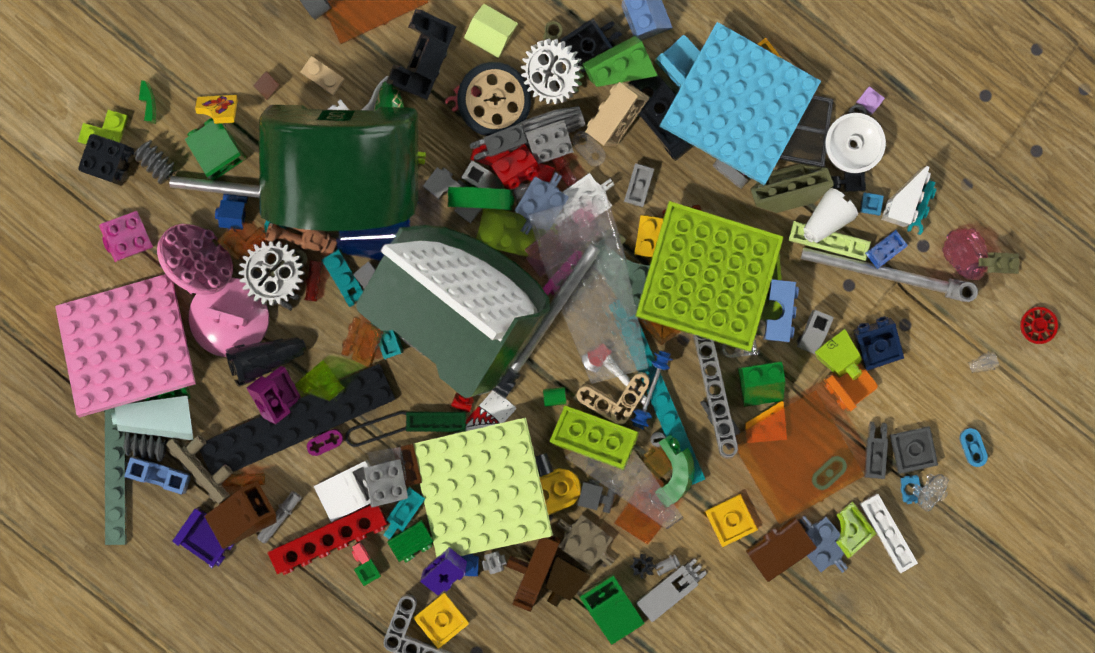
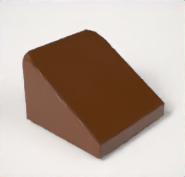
M267 71L253 85L266 100L281 88Z

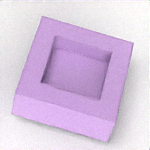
M869 86L856 103L865 107L866 111L872 115L885 98Z

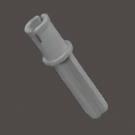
M291 491L286 500L278 505L280 508L276 511L277 523L263 529L257 539L264 544L267 543L285 518L292 514L291 511L302 497L295 491Z

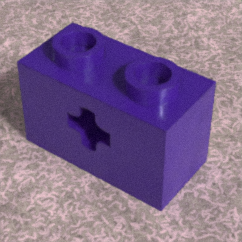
M449 547L423 569L420 582L436 595H440L443 591H448L457 579L461 580L464 577L467 561Z

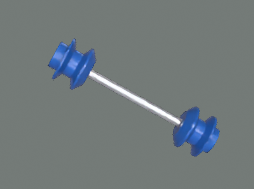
M662 350L659 353L655 352L654 354L657 356V359L651 361L654 367H657V371L643 409L634 410L633 412L636 416L630 419L633 421V426L644 429L645 426L649 427L646 421L652 418L651 414L646 410L661 369H670L667 364L668 361L673 360L670 358V353Z

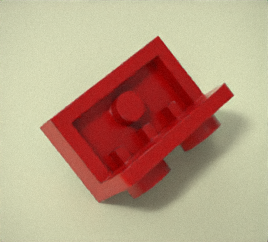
M522 145L491 165L505 189L508 190L517 188L521 182L534 177L540 171L537 161L526 145Z

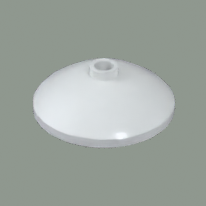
M850 113L838 118L830 126L825 140L826 152L831 162L839 169L849 173H861L873 168L881 160L886 146L885 135L879 123L872 117L862 113ZM852 140L857 143L855 148L850 146Z

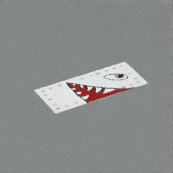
M492 391L467 418L466 431L504 423L517 408L507 399Z

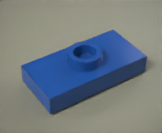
M895 230L865 254L878 269L908 245L897 230Z

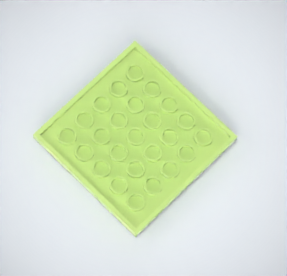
M526 418L413 443L422 481L420 483L421 491L425 498L424 504L432 539L434 540L436 557L440 556L449 547L458 555L463 556L553 536Z

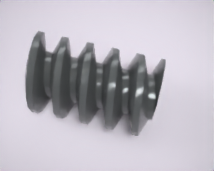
M149 140L134 153V156L136 155L135 160L137 162L142 161L141 166L147 167L146 171L148 173L153 172L152 177L154 179L158 178V183L163 184L177 170H172L174 163L166 164L169 160L168 157L161 158L164 153L163 151L156 153L157 145L152 148L150 147L152 140Z
M126 432L123 449L127 456H130L133 452V456L138 457L141 453L143 459L149 455L150 460H154L157 457L158 461H162L167 451L166 444L168 443V438L162 442V438L159 436L154 441V435H150L149 439H146V434H142L141 438H138V433H134L132 437L130 432Z

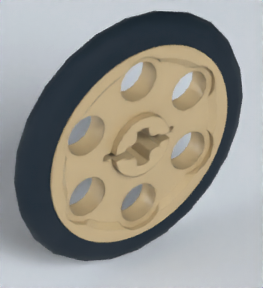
M487 62L471 69L460 83L457 94L459 112L465 123L477 133L489 136L526 120L531 107V93L527 91L529 86L524 84L526 81L524 77L513 67L500 62ZM489 74L496 76L497 83L495 85L487 83V76ZM507 82L514 84L515 91L513 93L506 92L505 84ZM473 86H478L481 89L480 97H474L471 94ZM493 94H495L496 98H505L496 102V105H494V102L483 101L493 97ZM510 102L517 104L518 109L515 113H510L507 109V105ZM476 106H481L484 109L482 117H477L474 114ZM494 114H499L502 117L500 125H495L492 122Z

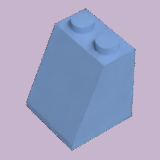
M622 0L621 7L632 35L641 41L673 29L662 0Z

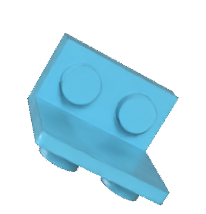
M683 35L664 53H661L655 59V63L680 89L700 51Z

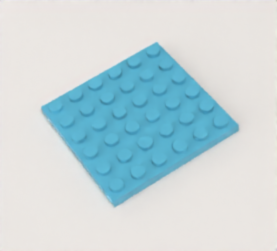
M717 22L664 116L660 127L765 185L821 81Z

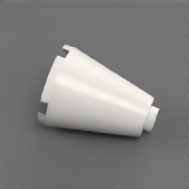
M830 188L822 197L803 229L804 237L809 242H820L855 220L858 216L856 207L850 200L846 202L843 199L845 195L842 192Z

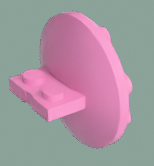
M179 224L170 227L161 236L157 246L160 265L174 283L187 290L190 294L209 295L217 293L229 283L232 277L233 264L228 247L211 230H205L190 224ZM213 239L220 243L217 247L212 242Z
M231 278L229 283L217 293L209 295L196 294L189 310L191 332L199 345L214 355L226 357L227 352L225 350L227 348L243 344L260 343L267 332L269 325L267 303L265 305L262 304V298L257 302L254 301L255 294L249 297L250 289H242L246 283L240 282L239 280L241 279Z

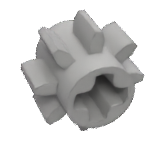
M499 551L484 555L485 561H482L484 571L489 570L490 574L503 571V565L507 564L505 556L500 555Z

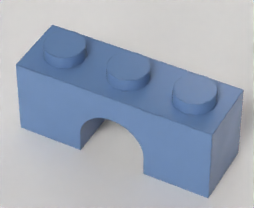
M771 280L768 300L777 301L782 306V315L777 320H765L766 329L763 340L790 342V338L793 339L794 327L791 324L792 318L795 319L796 307L793 305L794 299L798 298L799 292L796 282Z
M130 457L124 477L143 483L159 485L165 490L182 495L187 492L192 474L139 457Z

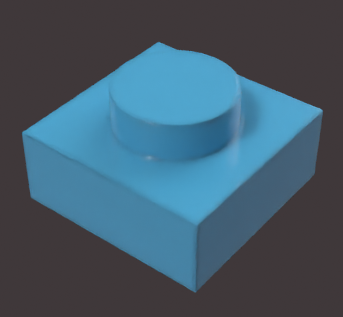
M864 192L860 213L880 216L884 196Z

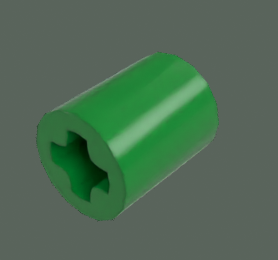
M565 387L543 389L545 407L566 405Z

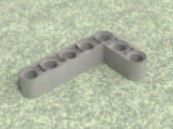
M412 594L403 595L397 604L383 644L386 650L393 653H409L406 648L407 645L414 644L417 647V652L415 653H426L427 651L452 653L406 635L417 606V600ZM404 599L411 600L413 607L410 609L404 608L402 601ZM403 618L406 625L404 627L396 626L395 619ZM396 637L399 642L398 645L391 646L388 643V638Z

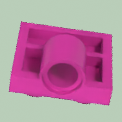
M137 211L99 225L103 234L104 247L107 252L111 253L115 262L153 247Z

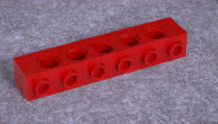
M369 505L274 548L267 553L276 573L282 572L283 575L293 572V567L299 564L304 567L312 563V558L319 556L320 559L330 555V550L336 547L339 551L349 546V541L355 539L356 542L367 538L366 534L371 531L376 534L385 530L384 526L388 524V521L381 506L371 507ZM361 518H368L370 520L369 528H363L360 525ZM343 526H349L352 529L351 536L343 535ZM326 534L333 536V544L328 545L324 542ZM310 542L315 545L316 550L314 553H309L306 550L307 543ZM289 551L297 553L296 561L288 559Z

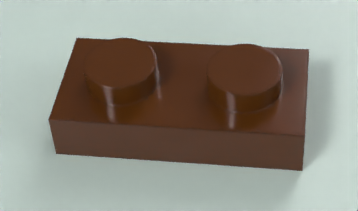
M409 444L394 448L396 460H401L405 486L422 483L414 445Z

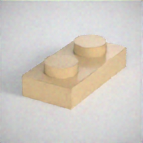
M313 56L309 58L300 73L333 96L345 80Z

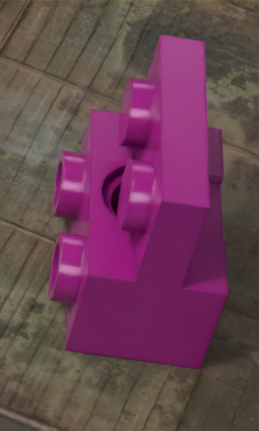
M283 366L277 368L266 378L260 376L246 387L262 417L274 424H277L290 413L289 408L301 398L286 368Z

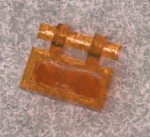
M354 317L352 323H349L347 338L343 340L341 354L349 356L350 351H353L352 360L370 367L372 366L384 331H381L369 322H364L361 328L359 326L361 318ZM356 334L359 335L357 344L354 343Z

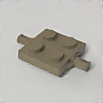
M582 514L572 525H568L562 519L559 520L560 523H557L556 526L565 532L564 538L558 546L560 549L589 571L600 559L609 566L612 565L611 562H614L615 559L606 554L607 547L613 540L611 536Z

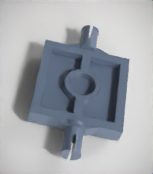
M555 172L550 183L534 176L514 210L527 220L520 231L523 233L525 231V234L528 235L533 225L540 226L547 231L550 230L569 196L560 192L556 187L562 178L561 175Z
M805 515L802 516V519L800 518L798 521L806 529L805 532L817 547L807 557L820 572L834 564L841 573L844 572V569L847 570L848 567L841 560L844 552L836 543L840 537V532L826 516L813 524L810 523Z

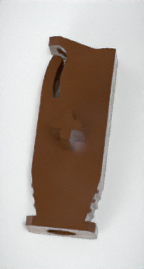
M553 535L548 538L539 539L529 563L510 555L506 567L524 574L513 599V605L531 612L559 546L560 538Z

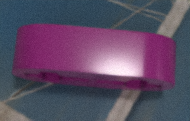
M334 429L311 439L307 443L308 453L312 456H318L340 446L343 442V434L339 430ZM331 433L339 436L337 444L334 442L327 444L326 440L331 438ZM314 441L316 444L324 443V446L319 448L318 453L316 450H311L312 442Z

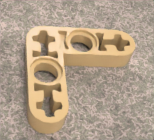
M644 372L635 373L618 401L588 384L582 385L578 389L577 399L612 422L624 424L648 388L650 379ZM636 378H644L643 382L645 383V385L641 384L637 391L635 389L630 388V386L635 388L637 384V380H635ZM586 390H589V395L593 398L595 397V394L598 395L594 404L591 403L593 400L592 398L588 396L586 397V399L583 398V393L581 391L585 392ZM628 393L634 394L636 401L628 403L625 400V395ZM601 399L606 400L609 407L607 409H600L598 401ZM623 405L628 407L623 414L625 418L621 417L618 419L615 412H620Z

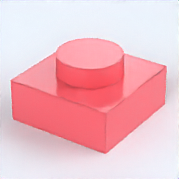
M361 541L352 547L354 550L352 555L357 562L360 561L364 564L371 559Z

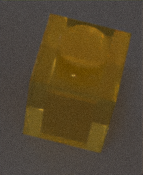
M651 448L644 454V463L657 479H660L672 469L671 463L659 448L656 450Z

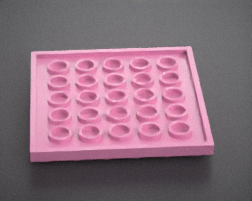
M167 274L55 306L76 415L79 418L196 384L174 282Z

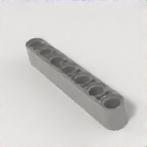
M693 335L718 450L723 458L731 459L736 455L738 446L715 344L712 340ZM708 347L711 349L712 354L705 357L701 354V349ZM712 366L716 369V374L709 376L706 374L705 369ZM712 386H718L721 393L719 395H712L709 389ZM717 405L723 406L725 413L717 415L714 412V407ZM720 425H727L729 433L726 435L721 434L718 431V427ZM726 444L732 445L734 452L732 454H725L723 446Z

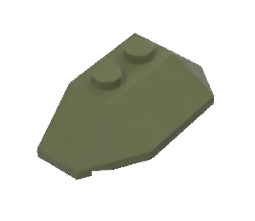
M801 163L772 171L765 185L757 182L750 190L756 207L779 213L815 203L834 184L828 168Z

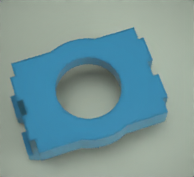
M912 475L911 477L904 476L900 478L903 502L907 504H912V501L920 503L921 486L919 476ZM909 483H913L916 486V492L913 495H908L905 492V487Z

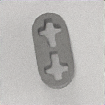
M718 159L714 162L713 167L737 187L742 189L748 182L742 174Z

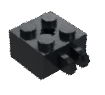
M593 18L560 39V42L565 41V47L571 45V53L577 51L575 59H581L577 64L583 67V63L613 48L610 43L621 37L622 34L619 31L606 38L603 33L612 29L615 23L611 21L599 28ZM585 43L593 46L591 51L583 50ZM584 67L582 70H579V73L582 75L586 74Z

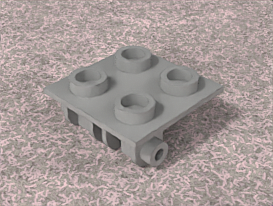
M400 459L385 461L382 464L364 468L371 507L408 498Z

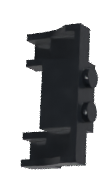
M415 9L408 28L420 33L419 39L407 69L399 65H393L386 83L420 99L428 100L434 82L440 73L442 62L447 56V50L457 26L423 10Z

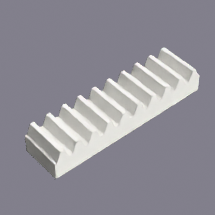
M876 493L862 501L860 506L899 573L918 564L879 494Z

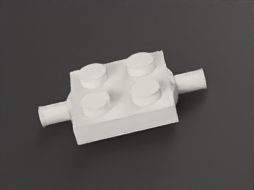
M589 173L562 193L569 196L563 207L564 211L556 218L557 222L560 224L568 217L574 220L576 225L586 222L579 227L580 229L612 207L605 191L614 186L612 180L609 178L600 185Z

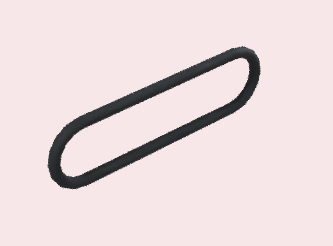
M396 412L391 415L349 429L345 435L347 444H349L352 447H359L361 445L405 431L406 427L358 444H352L348 440V435L353 430L371 425L373 423L400 414L406 415V412Z

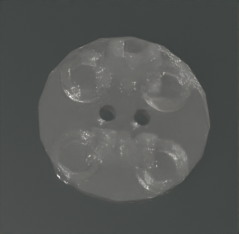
M929 473L927 475V483L923 488L917 484L913 486V489H915L913 494L918 497V506L927 512L939 500L943 501L948 495L946 488L949 479L943 474L934 476Z

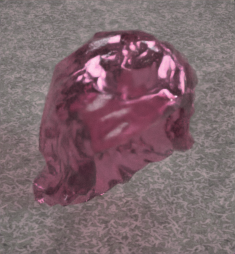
M965 227L962 230L957 228L956 231H950L942 248L945 259L966 279H981L988 270L986 266H979V258H988L985 239L974 228L967 229Z

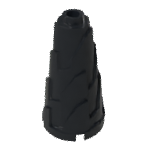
M299 337L284 340L281 338L265 343L238 345L227 348L225 351L227 352L226 358L231 374L238 377L234 381L238 387H241L303 355L306 350V344Z

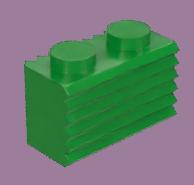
M423 520L387 541L399 562L404 560L405 563L415 558L414 553L421 550L423 553L433 547L431 543L434 542Z

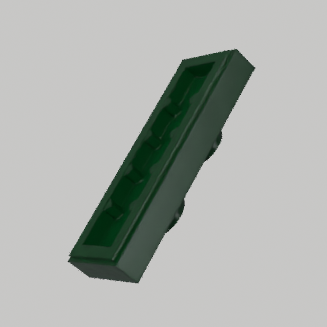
M406 411V432L466 431V412Z

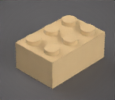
M623 82L616 83L611 88V95L600 104L596 117H592L587 124L588 128L585 132L603 146L616 147L649 100V97L635 86Z

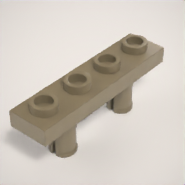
M197 435L187 446L181 439H171L166 444L169 452L183 463V468L187 472L192 473L196 478L197 484L209 492L208 495L214 502L220 504L231 496L221 485L233 473L231 468L223 465L214 475H211L208 469L195 456L206 444L202 436Z

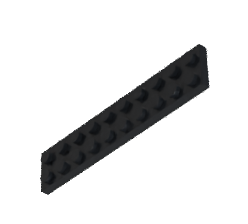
M379 363L298 399L289 408L290 413L277 424L260 416L206 440V444L200 449V452L211 475H214L223 465L229 466L235 472L392 402L396 398Z

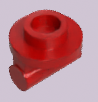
M457 392L451 406L470 413L474 399L473 397L465 398Z

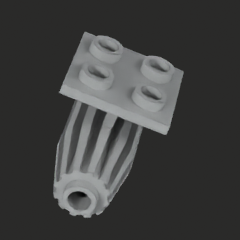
M576 106L553 110L518 124H522L528 143L525 145L527 148H531L533 157L540 164L574 152L569 133L584 126L585 121L580 107Z

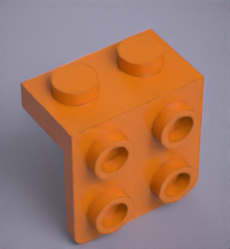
M861 363L857 366L863 373L855 380L848 373L839 378L833 372L823 379L826 383L824 387L831 395L834 393L838 399L836 402L843 411L846 409L851 412L857 407L856 404L878 387Z

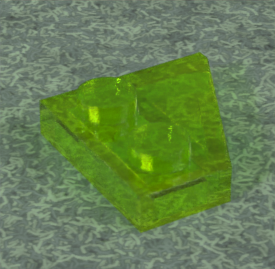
M324 360L294 384L300 391L328 401L344 389V386Z

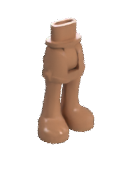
M270 223L268 226L265 240L269 242L280 238L293 242L304 250L310 249L320 251L321 253L325 251L330 254L333 253L337 243V239L330 237L329 233L320 230L296 229L303 232L301 236L273 223Z

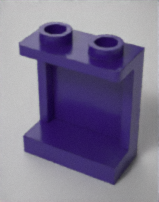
M197 507L193 510L172 542L178 546L182 545L208 563L210 568H214L216 565L219 567L225 559L223 555L227 549L231 550L235 544L222 549L204 517L208 513Z

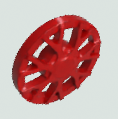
M1034 307L1026 311L1022 316L1020 330L1024 338L1029 342L1044 344L1055 337L1058 330V321L1051 310L1044 307ZM1035 310H1040V318H1035ZM1046 313H1049L1051 318L1046 321L1043 317ZM1027 315L1033 319L1031 323L1025 321ZM1048 324H1054V330H1048ZM1031 326L1032 331L1026 333L1024 327ZM1034 332L1038 333L1037 341L1031 339ZM1046 332L1049 338L1044 340L1041 333Z

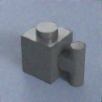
M588 479V482L583 481L577 505L597 510L599 503H603V512L610 513L616 490L609 488L607 496L602 495L603 486L599 485L600 481Z

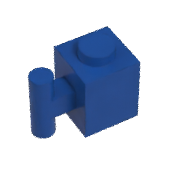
M223 194V200L220 201V206L216 207L215 219H218L219 227L243 230L246 217L245 203L248 201V196Z

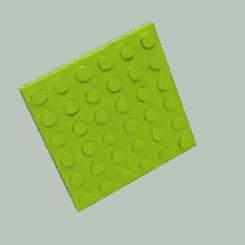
M669 201L635 317L750 352L783 236Z

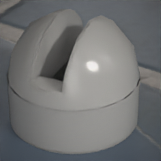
M655 432L650 438L651 444L656 448H661L659 442L654 443V439H664L666 436L661 432Z

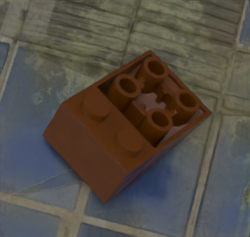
M258 481L239 489L204 516L222 549L277 523L276 513Z

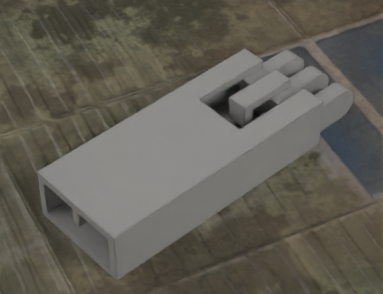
M695 558L684 566L680 565L678 569H675L636 601L637 605L651 622L655 621L698 586L697 582L707 574L705 570L699 575L696 573L702 568L700 564L692 568V565L697 562ZM683 575L684 578L678 581L681 587L677 590L672 582Z

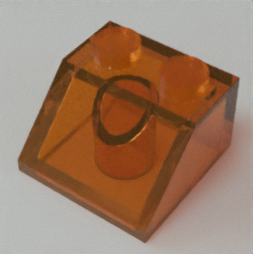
M634 490L614 524L644 543L649 544L670 512L642 493Z

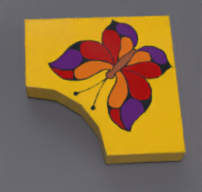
M237 95L197 97L196 114L210 116L215 124L234 123L238 102Z

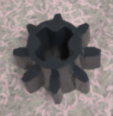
M641 554L640 558L633 557L634 563L630 567L635 571L634 576L640 574L641 579H646V574L654 575L652 571L657 565L653 564V557L646 559V554Z

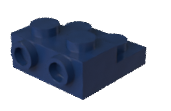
M883 316L878 318L876 323L870 325L869 323H861L857 326L858 329L853 330L866 371L904 359L896 324L892 318Z

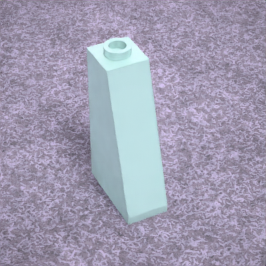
M187 396L129 403L115 407V412L111 413L113 425L117 424L118 431L193 440Z

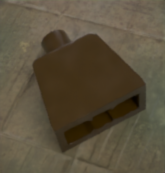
M556 556L546 583V588L552 591L547 602L558 607L562 598L571 601L589 579L590 573Z

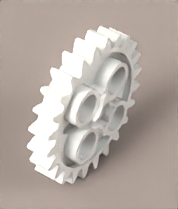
M546 39L544 42L543 40L539 41L537 45L531 46L532 50L526 51L529 57L523 58V61L527 63L521 66L522 69L526 70V73L521 75L522 77H527L524 84L530 85L527 91L533 90V97L540 95V102L546 99L547 104L552 102L558 104L560 101L563 103L567 101V98L574 97L573 93L579 91L576 86L582 85L578 79L584 77V75L579 73V70H582L583 67L577 64L581 59H575L577 51L571 53L572 46L565 47V41L559 44L558 39H554L552 42L550 39ZM545 54L549 57V62L545 60ZM562 62L566 65V71L562 68ZM539 73L542 74L543 80H540ZM556 81H558L560 85L559 89L556 87Z
M262 241L261 248L255 244L254 252L248 249L247 251L250 256H243L246 264H240L244 271L238 272V274L244 275V278L239 281L246 283L242 289H250L248 296L251 297L255 294L254 301L257 302L262 298L261 303L264 305L269 300L271 306H273L274 300L281 305L282 298L288 302L289 294L295 297L296 295L293 290H300L297 283L304 282L299 278V275L305 274V272L299 271V268L304 265L297 263L301 257H293L296 251L293 249L288 252L289 245L286 244L282 248V242L278 241L276 246H274V242H269V246H267ZM273 253L276 255V261L273 264H269L267 257ZM284 260V264L274 271L275 277L269 276L263 285L259 286V283L270 274L268 270H274ZM261 268V277L254 278V269ZM284 268H289L290 276L284 279L281 276V271ZM275 282L276 290L272 293L268 292V283Z

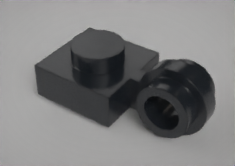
M844 172V180H841L840 176H831L834 184L831 188L833 189L841 188V184H844V192L866 191L865 172Z

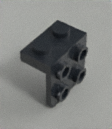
M91 134L78 170L122 186L123 182L127 179V170L134 159L135 149L125 144Z

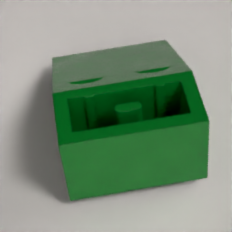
M613 573L579 594L581 601L611 645L645 624Z

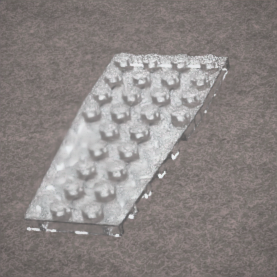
M606 192L530 214L529 219L555 296L589 245L592 244L600 250L561 309L590 382L593 384L647 369L649 364L641 335V327L638 317H635L637 309L629 280L625 253Z

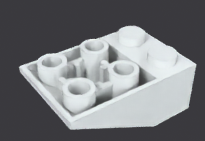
M928 166L914 174L887 201L881 220L902 227L915 222L918 211H916L917 204L921 203L924 197L923 186L928 183L931 175L928 172Z
M368 460L314 486L331 522L370 504L364 468L370 466Z

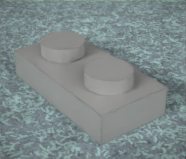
M635 163L624 199L625 203L643 208L654 172L653 168Z

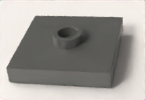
M930 426L890 434L898 474L938 466Z

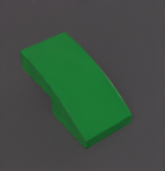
M141 80L139 101L146 103L144 121L156 124L154 94L150 84Z

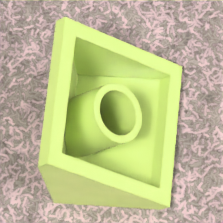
M483 4L473 17L464 39L499 58L518 23Z

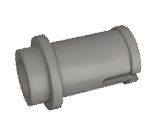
M669 555V558L654 564L657 565L655 570H658L656 572L661 576L674 568L678 569L680 562L676 555Z

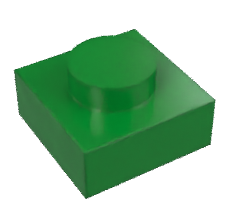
M372 558L354 568L363 586L382 576Z

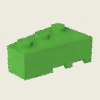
M636 36L582 64L590 81L596 87L657 76L642 41Z

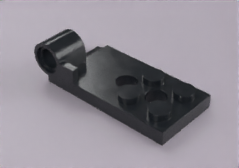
M658 74L654 77L630 81L629 84H632L641 92L645 89L653 91V96L649 98L638 115L656 135L674 161L678 160L691 149L690 145L685 140L660 127L676 95ZM657 104H663L666 107L663 113H656L654 111Z

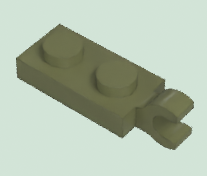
M989 252L988 258H979V266L988 267V273L1019 274V254Z

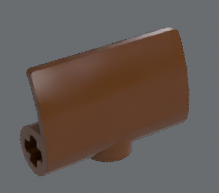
M793 517L779 528H775L762 537V540L751 546L746 552L766 581L770 582L815 551L817 547L796 517Z

